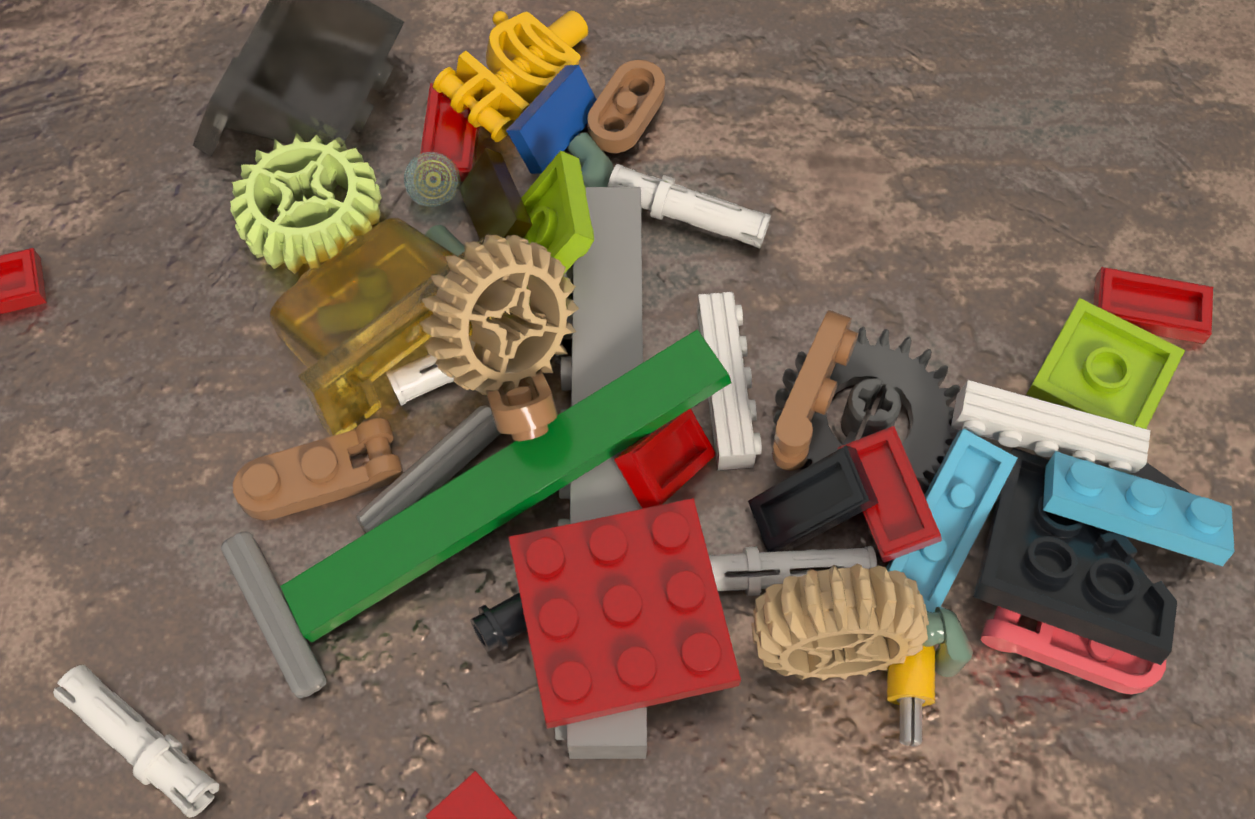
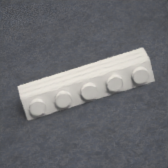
M734 293L698 294L697 317L699 332L729 373L732 382L708 397L717 471L753 468L756 455L762 452L760 433H753L752 421L757 420L755 399H748L747 389L752 388V374L750 367H744L743 357H747V340L745 335H739L738 326L743 325L741 304L735 305Z
M970 380L965 383L957 394L951 428L958 430L964 428L979 437L983 436L998 440L1000 444L1007 447L1019 446L1034 450L1036 454L1043 457H1052L1054 452L1057 451L1130 475H1135L1147 463L1151 431Z

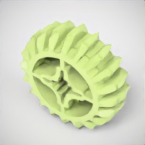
M318 132L310 142H304V139L296 133L292 144L283 145L275 139L272 152L265 153L256 150V165H241L243 180L232 182V193L235 199L230 201L231 213L237 223L235 228L240 238L247 243L249 250L257 258L264 256L266 262L274 269L285 262L288 270L296 274L303 264H308L310 269L318 274L321 262L330 260L332 264L339 268L340 254L347 252L358 256L360 247L357 240L372 241L373 229L371 225L380 223L381 213L379 205L382 199L379 186L375 184L374 170L369 166L368 162H364L362 155L356 148L347 150L346 145L342 143L339 137L327 144L325 138ZM337 185L347 190L344 202L335 200L333 191ZM272 203L279 206L277 208L279 216L275 222L267 219L268 210Z

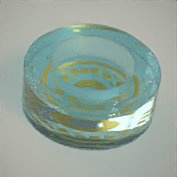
M425 152L417 155L409 162L404 173V185L407 193L415 202L423 206L437 207L445 205L456 196L460 188L461 179L456 164L449 157L441 153Z

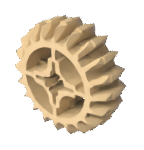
M486 235L483 245L475 241L465 242L464 259L455 255L445 256L450 269L446 277L442 275L431 276L435 286L439 287L436 296L422 299L425 307L433 311V315L419 323L423 331L432 336L424 346L430 355L437 358L435 364L438 366V369L448 377L454 378V382L462 388L476 390L482 395H487L486 390H499L502 384L503 392L507 393L512 389L518 388L519 382L523 378L533 386L532 377L540 369L542 373H553L550 359L554 354H567L561 344L563 336L576 332L572 324L567 322V317L579 310L574 301L567 298L576 286L571 283L569 278L563 276L566 267L558 259L551 257V253L547 252L545 247L534 242L530 244L528 240L516 235H507L506 238L498 235ZM469 321H471L473 326L471 340L475 342L474 350H472L469 340Z
M858 563L850 568H837L833 565L830 569L823 571L809 569L806 575L800 577L788 576L784 579L783 584L771 585L766 588V593L755 599V608L753 609L754 623H751L753 643L757 644L758 658L763 660L765 667L776 670L777 673L784 676L795 674L801 680L809 677H818L821 681L832 677H841L845 680L848 676L859 674L867 676L872 671H887L891 664L904 663L906 656L916 655L923 649V643L928 640L926 626L929 625L926 605L915 580L906 578L905 573L900 571L888 572L886 567L879 565L866 569Z

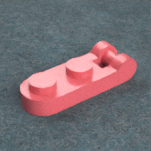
M999 606L996 608L994 618L986 620L980 639L982 643L995 650L1017 653L1119 693L1130 695L1142 693L1161 680L1166 670V660L1162 665L1040 621L1037 623L1035 632L1018 626L1021 614Z

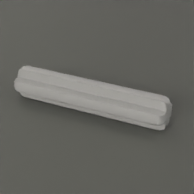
M486 405L479 406L358 512L356 518L362 529L366 533L439 489L501 433L497 431L491 409Z
M246 531L239 532L234 537L226 539L221 545V550L292 693L301 699L319 691L326 685V678L306 638L302 636L292 611L256 540L251 533Z

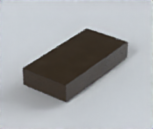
M485 148L459 188L481 245H483L486 235H498L502 238H506L507 235H516L524 238L532 227L530 217L502 154Z

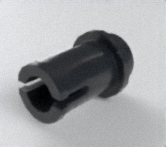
M520 592L490 609L486 605L479 607V615L470 619L479 641L487 652L497 647L500 651L508 649L507 641L527 631Z

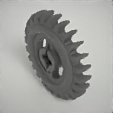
M861 327L857 332L859 333L847 365L844 366L836 363L830 379L838 382L834 395L838 391L856 384L849 393L840 421L841 429L846 439L844 443L837 440L828 425L827 413L823 415L815 412L811 420L813 433L809 445L808 458L804 466H810L837 451L838 447L855 441L867 409L871 410L879 392L882 391L883 394L874 416L870 415L861 438L894 426L902 402L908 411L910 422L908 437L902 445L925 495L929 488L927 479L933 480L950 448L948 445L952 444L957 433L961 431L951 428L954 408L948 406L956 399L957 394L960 392V386L953 385L950 388H939L948 373V366L944 365L938 370L927 372L925 369L931 358L932 351L927 349L920 356L911 359L909 357L911 337H906L896 350H892L889 345L888 329L882 331L874 346L869 344L865 327ZM803 351L797 354L795 360L798 372H800L807 357ZM790 368L784 371L782 377L783 384L789 391L780 388L775 394V402L782 408L774 415L773 422L775 425H777L778 419L799 375Z

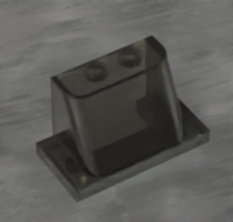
M269 0L237 58L233 57L214 91L192 146L212 156L227 128H231L273 141L276 139L280 143L287 145L293 143L296 133L304 142H310L317 135L324 145L336 140L342 147L351 129L360 133L375 106L366 101L371 89L373 88L381 92L393 70L394 64L388 62L386 58L404 21L368 0Z

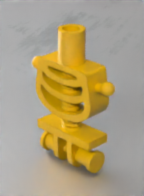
M503 11L495 12L492 17L495 27L489 35L486 51V64L489 70L470 53L464 51L458 57L457 70L455 71L451 67H447L441 71L433 83V89L438 93L443 92L451 99L450 105L456 112L461 113L469 108L471 112L468 116V122L475 128L484 127L491 133V138L495 142L501 141L508 135L506 130L529 106V103L534 101L566 65H579L581 56L572 47L588 35V26L584 18L576 11H568L548 27L527 11L508 19V15Z

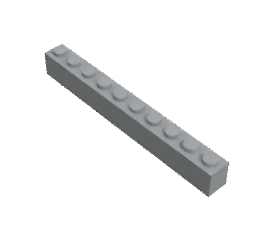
M585 187L591 224L594 230V242L584 256L579 257L563 275L569 278L571 283L576 286L573 290V301L579 308V310L567 317V322L572 324L576 332L566 334L562 339L572 340V356H561V390L572 391V406L643 363L641 187ZM560 409V413L564 412L567 409ZM624 450L559 489L560 499H570V519H559L558 526L642 509L614 461ZM647 707L555 727V739L567 740L569 759H646Z

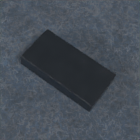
M850 446L840 448L748 500L767 552L790 551L879 503L856 448Z

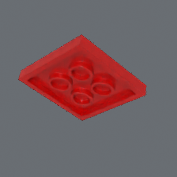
M694 498L509 537L547 729L740 685L741 677Z

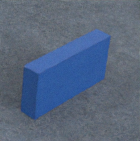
M566 65L506 130L531 174H541L560 150L564 151L588 124V113L597 99L579 65Z

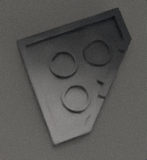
M1013 447L1010 454L1018 459L996 499L973 597L1162 665L1172 652L1177 600L1162 581L1154 584L1133 559L1138 551L1126 536L1044 511L1045 470L1049 460Z

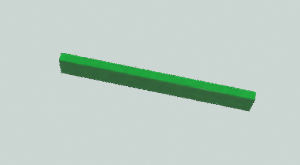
M698 329L557 415L554 421L547 424L549 430L544 435L531 440L513 442L281 585V590L302 636L314 642L728 386L732 383L729 373Z

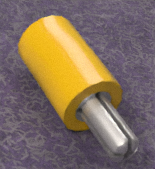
M935 645L930 647L923 646V649L916 655L906 656L904 663L891 664L888 668L887 701L900 705L899 742L906 746H918L922 743V706L935 703Z

